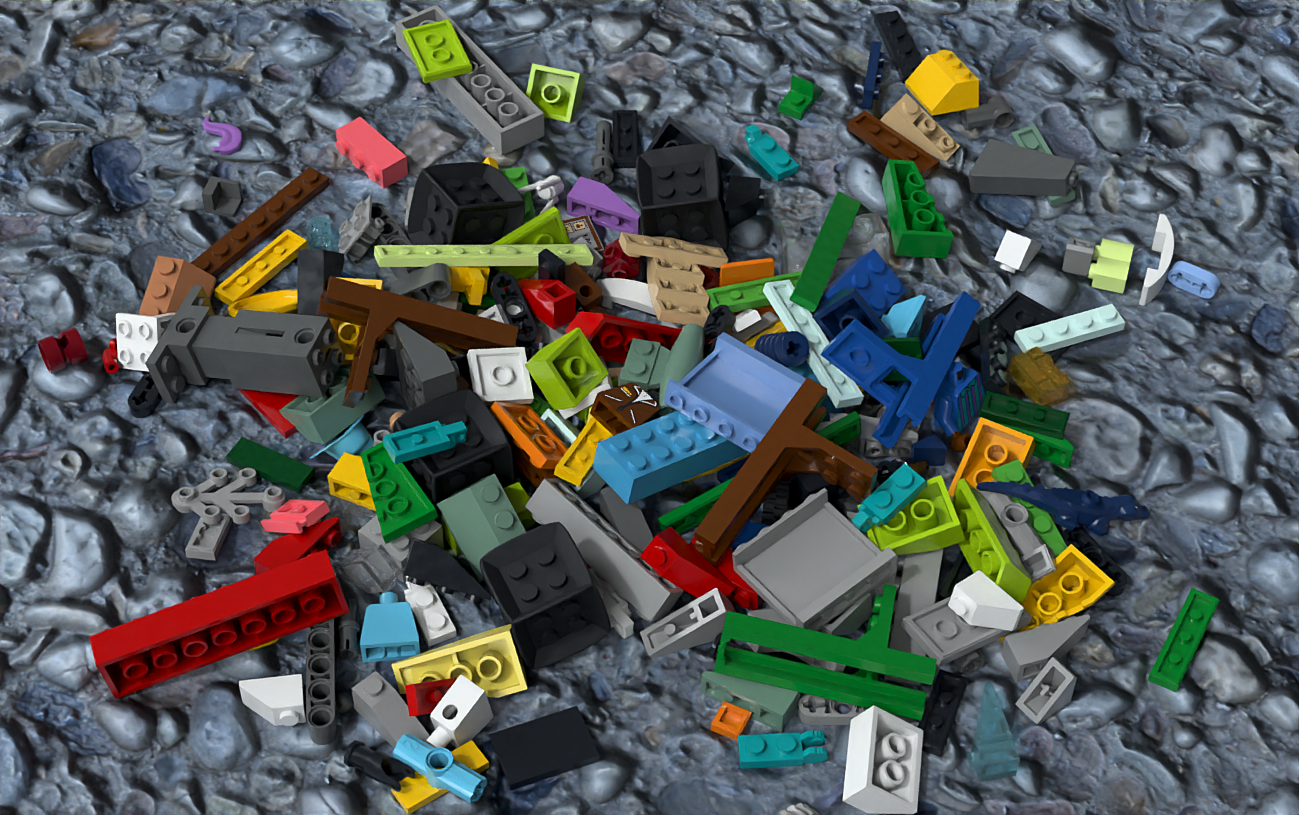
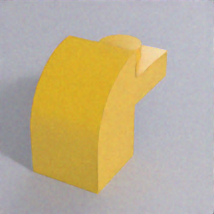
M488 266L450 267L452 272L451 291L464 292L470 305H481L482 295L487 293L490 268Z

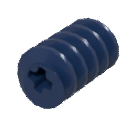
M786 331L760 336L756 340L754 349L785 367H795L801 365L807 359L809 343L802 333Z

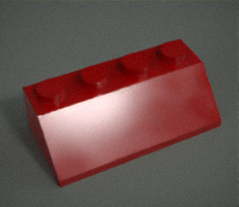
M579 311L566 328V333H569L575 328L580 327L598 357L602 356L605 361L625 364L633 338L659 342L660 345L671 350L682 329L602 313Z

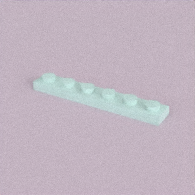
M782 280L765 283L763 292L787 331H798L807 338L809 354L806 361L821 385L827 388V394L834 406L842 408L861 404L864 396L856 383L820 355L830 342L812 318L813 316L810 311L789 300L794 290L791 281Z

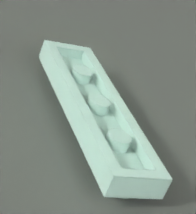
M1109 304L1015 331L1014 339L1026 358L1121 331L1124 329L1125 321L1113 304Z

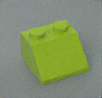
M532 64L526 96L544 113V118L571 123L582 100L586 75Z
M580 327L541 348L525 364V367L554 411L576 407L609 374Z

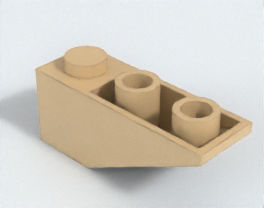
M907 93L880 119V121L930 155L945 162L960 147Z

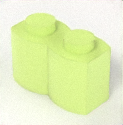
M1102 238L1101 246L1095 245L1092 258L1093 261H1097V264L1091 262L1088 278L1093 279L1091 287L1123 294L1134 245Z

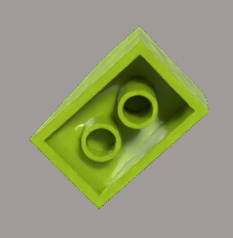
M941 475L926 480V488L885 526L881 524L877 527L874 524L867 530L869 540L881 551L889 547L897 555L936 551L965 541L961 524Z

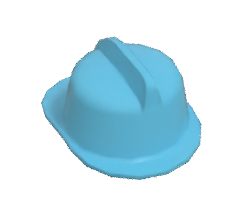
M364 414L342 436L312 455L310 459L322 451L339 460L344 452L361 456L360 453L370 449L373 446L374 440L360 421Z

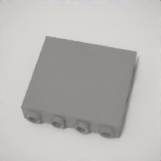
M825 488L816 494L809 495L801 505L794 510L784 513L780 520L770 527L763 528L756 537L747 543H742L732 553L734 571L789 625L813 631L820 629L897 572V554L889 547L881 551L828 502L827 490Z

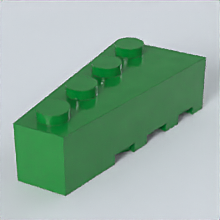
M888 159L882 179V186L895 256L946 259L954 236L951 230L946 229L942 213L937 212L934 206L935 200L932 194L929 195L925 189L926 183L914 161Z

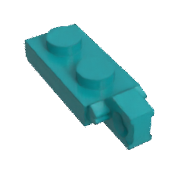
M754 124L745 127L744 139L747 141L749 153L776 181L799 172V165L767 133L762 134L761 130Z
M439 421L385 435L383 437V445L394 464L451 449L457 444L465 442L467 428L463 421L449 425L440 424Z
M904 463L862 502L858 508L859 512L851 522L863 534L874 524L877 527L881 524L885 526L926 488V480Z

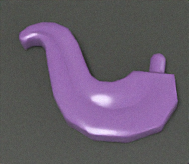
M206 117L203 120L205 132L223 137L219 141V147L212 148L213 152H220V155H230L240 149L242 145V132L236 126L211 122V117Z

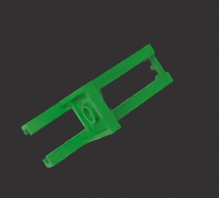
M884 584L882 595L876 594L872 612L876 613V615H872L869 618L866 634L858 640L727 611L720 645L718 646L714 672L865 708H870L874 705L891 714L922 720L927 692L877 681L878 673L932 685L937 659L887 648L897 586ZM730 639L740 640L860 668V670L853 675L726 646V643L730 642Z

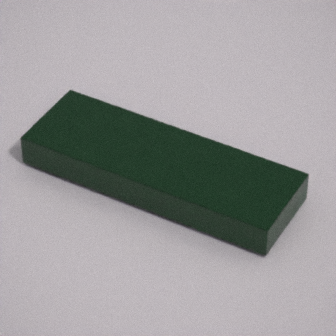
M990 391L986 393L979 417L1060 440L1063 439L1070 416L1068 412Z
M241 437L226 455L227 463L241 469L252 468L256 471L257 476L298 494L315 475L313 467L244 437Z

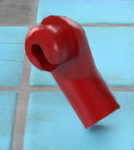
M117 338L109 341V348L102 354L105 370L109 374H114L119 370Z

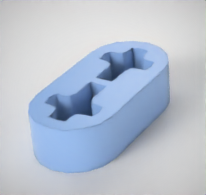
M1184 261L1176 262L1168 272V279L1173 285L1201 298L1213 297L1220 287V281L1216 275Z

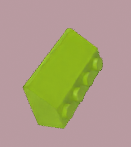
M959 479L952 500L965 537V541L958 543L973 573L980 570L1015 601L1024 602L1032 583L1030 573L1025 570L1017 550L1012 547L1005 529H1002L994 509L989 506L986 498L968 481Z

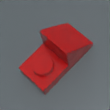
M457 678L405 685L409 717L432 713Z

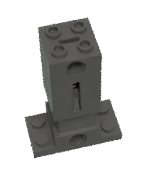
M193 285L145 364L165 403H174L180 392L183 391L185 384L206 385L209 378L230 379L233 387L236 389L324 397L328 387L333 383L334 376L339 367L343 364L345 355L329 317L239 309L235 317L216 316L203 286Z

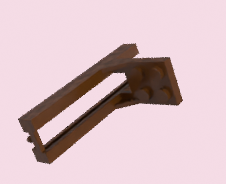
M330 276L328 280L327 291L323 290L317 309V315L360 326L342 406L354 408L359 400L363 401L365 393L369 392L372 377L368 376L371 366L375 365L378 350L374 349V346L387 334L394 335L392 323L396 320L432 343H448L466 354L470 349L515 347L519 328Z
M806 378L695 530V539L697 540L695 543L697 546L696 551L714 567H717L785 472L821 474L825 481L845 488L849 495L857 500H865L876 490L877 468L815 433V430L827 413V408L823 406L818 408L827 396V388L812 379Z

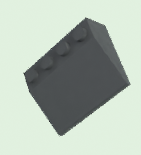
M396 320L392 323L401 396L408 411L443 395L461 390L456 380L457 377H460L458 366L455 360L450 361L445 350L400 321Z

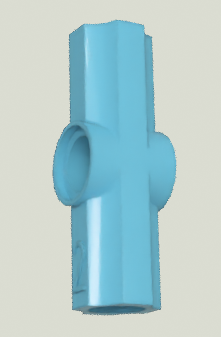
M410 733L407 735L403 734L397 741L393 751V758L409 765L413 770L425 776L428 784L437 789L445 788L469 803L477 802L483 794L484 788L487 785V778L453 759V755L448 749L443 747L434 748Z

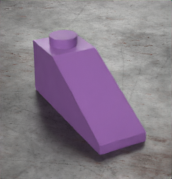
M579 177L567 195V215L578 217L588 214L591 222L619 232L640 235V215L605 184L585 177Z

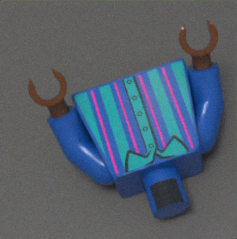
M960 362L951 363L934 397L933 413L935 426L942 428L947 436H952V448L957 452L966 451L972 435H961L960 432L981 410L987 390L982 386V375L973 368L963 367Z

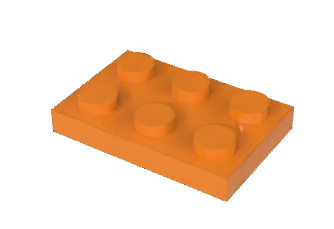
M495 401L489 409L502 429L507 430L513 437V443L531 457L530 462L539 469H555L568 448L530 405Z

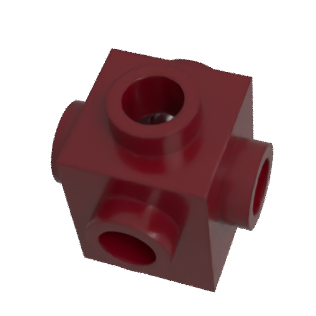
M619 239L605 246L601 270L611 278L632 279L639 274L642 255L637 258L627 255L623 252Z

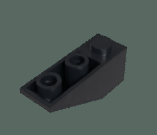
M412 538L402 570L403 575L408 576V582L424 586L425 582L436 584V590L453 595L454 590L466 593V599L482 603L483 599L491 600V594L442 546Z

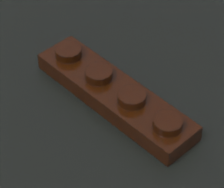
M866 110L848 121L847 129L891 160L914 161L923 179L939 169L940 161Z

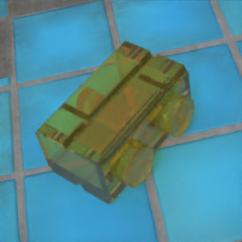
M1036 346L1027 350L1026 353L1022 352L1012 357L1008 374L1033 403L1050 408L1053 404L1057 405L1066 401L1070 389V379L1066 373H1061L1055 367L1053 359L1049 354H1044Z

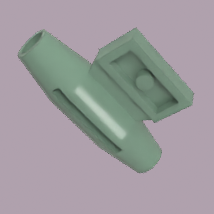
M693 323L685 325L671 350L663 347L659 342L633 338L620 376V386L632 382L645 391L660 387L659 405L661 410L659 415L662 417L677 411L664 403L668 382L670 379L680 382L703 361L704 329Z

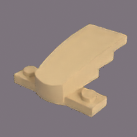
M621 232L619 243L624 253L636 258L641 255L648 256L647 283L650 299L658 320L684 325L693 323L704 327L710 313L707 308L709 295L702 286L705 275L697 264L711 270L716 269V267L720 268L721 264L728 262L723 249L693 244L675 238L650 237Z

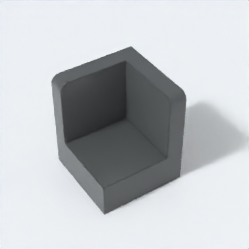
M211 176L202 192L205 212L235 217L243 202L241 183L235 180Z

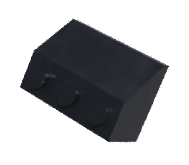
M668 116L645 152L680 145L712 144L685 122ZM715 147L719 157L722 179L724 180L735 162Z

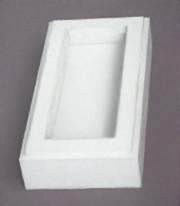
M748 309L736 315V322L732 331L738 333L761 320L757 310Z

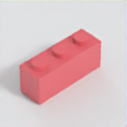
M361 117L336 129V148L339 153L347 156L356 168L363 170L372 182H376L385 189L408 175L407 156Z

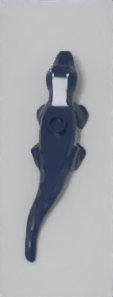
M1015 481L979 482L976 487L979 491L1000 493L1025 500L1055 515L1056 523L1069 530H1074L1079 524L1087 526L1091 532L1101 536L1108 533V525L1111 520H1141L1148 518L1150 515L1148 508L1139 505L1132 494H1122L1110 498L1108 496H1099L1092 490L1084 491L1068 489L1067 487L1045 489L1042 485L1033 487L1028 482L1017 484Z

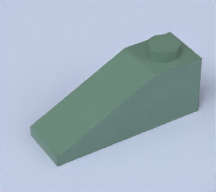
M704 671L701 675L700 693L720 703L726 701L752 712V719L781 733L798 708L800 692L715 673L714 671Z

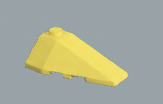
M511 624L484 631L392 663L400 694H406L405 685L458 678L460 675H463L483 689L487 697L498 698L528 689L523 658L516 644Z

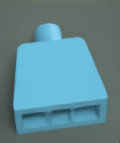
M393 592L381 594L380 604H370L366 607L360 639L363 663L404 660L420 654L419 636L411 605L408 602H398V596Z

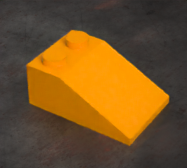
M980 417L948 490L949 496L954 497L959 479H965L976 489L979 482L994 481L991 475L994 468L1019 459L1024 470H1026L1036 447L1034 437Z

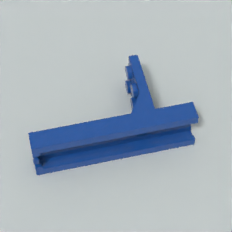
M965 291L955 299L950 311L945 316L940 312L929 325L921 341L925 356L924 360L899 354L857 319H854L820 354L886 406L872 436L889 450L897 443L909 417L912 419L911 424L914 427L922 422L981 306L978 301ZM896 369L909 379L910 382L900 381L898 386L886 384L883 380Z

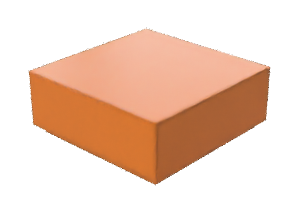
M723 701L711 723V731L737 741L738 735H743L752 718V712Z

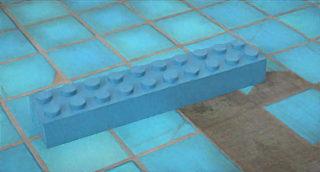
M806 360L801 365L787 367L802 377H808L821 385ZM828 394L818 407L823 406L827 408L826 416L822 422L829 420L830 413H843L845 408H836ZM677 410L598 442L592 468L628 505L747 455L750 452Z

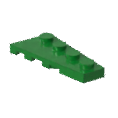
M383 442L360 453L385 545L438 517L435 507L404 464H394Z

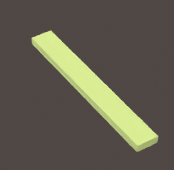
M586 244L376 245L374 248V256L379 267H427L435 263H443L449 267L538 266V253L545 248L565 261V266H569L574 262L578 265H593L594 258Z

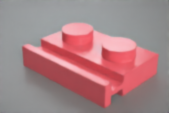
M290 499L270 514L271 519H263L260 522L266 532L300 534L303 532L301 527H310L322 521L321 518L329 513L330 509L326 501Z

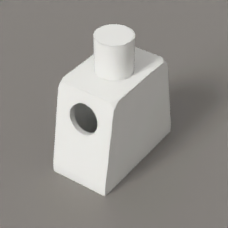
M460 675L432 711L430 718L435 731L429 736L426 743L434 748H445L449 743L458 748L472 740L494 717L485 691L463 675Z

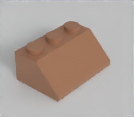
M158 256L138 315L155 316L171 312L176 313L193 285L203 286L210 300L215 287L216 277L184 259Z

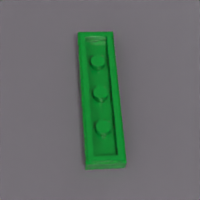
M1191 588L1149 674L1148 681L1177 693L1218 607L1220 599Z

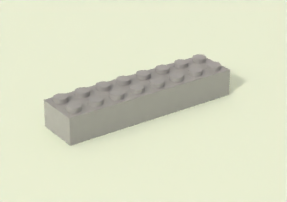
M436 4L396 21L397 46L415 64L404 41L402 30L450 18ZM450 19L472 64V72L432 81V83L501 155L543 137L544 113Z

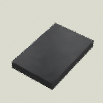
M1017 290L989 316L994 323L998 322L1003 326L1006 331V339L1017 346L1018 344L1014 339L1015 331L1064 318ZM1072 345L1035 355V357L1052 366Z
M578 706L489 734V741L510 791L599 761V753Z

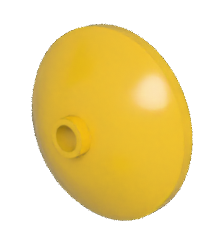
M297 289L265 292L240 299L229 305V315L235 317L239 309L297 314Z

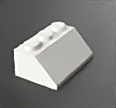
M874 705L851 719L842 801L870 814L916 813L923 730Z

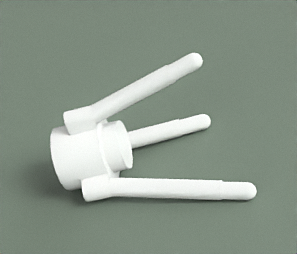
M552 175L543 181L539 180L534 184L519 188L518 191L522 194L537 189L539 196L549 201L540 212L542 214L559 201L558 195L563 192L564 184L559 176Z

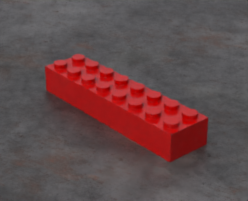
M325 549L231 585L223 586L212 592L193 597L185 602L163 608L147 616L133 619L128 623L106 629L90 636L89 639L96 667L115 699L349 613L350 610L341 583Z

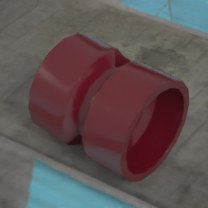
M75 327L60 332L58 338L52 335L37 341L42 359L50 374L66 369L67 363L76 365L88 360L85 346Z

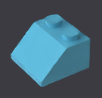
M919 295L897 303L891 307L888 315L883 314L881 321L890 332L882 338H919L922 330L926 296Z

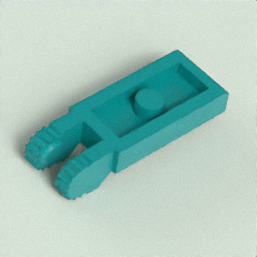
M810 730L802 734L798 732L738 735L737 744L740 768L791 767L816 762L822 763L828 758L827 750L822 747L815 748L813 746H820L825 743V733L820 730ZM802 747H809L802 751Z

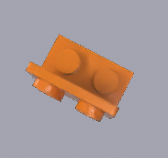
M765 258L721 264L719 287L774 277V259ZM772 305L753 308V310H757L760 316L770 311L777 315ZM738 311V312H733V313H734V315L736 316V315H738L739 313H741V312H743V311Z

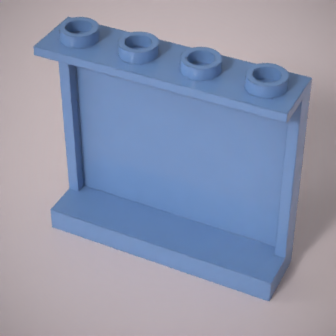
M723 332L717 338L714 351L680 382H676L673 379L669 380L664 403L752 454L806 378Z

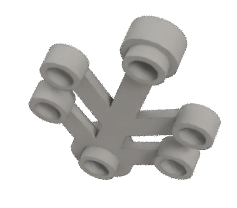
M223 468L213 469L210 472V479L194 488L182 487L175 491L171 497L173 506L179 512L190 513L194 511L203 518L206 524H216L221 520L220 509L232 517L234 523H247L250 520L249 508L245 505L236 506L233 503H263V508L272 513L286 503L284 491L277 486L268 487L264 492L237 493L245 487L256 484V471L252 468L240 470L239 479L226 485L228 483L227 471ZM226 485L225 487L219 489L214 493H207L215 487H221Z

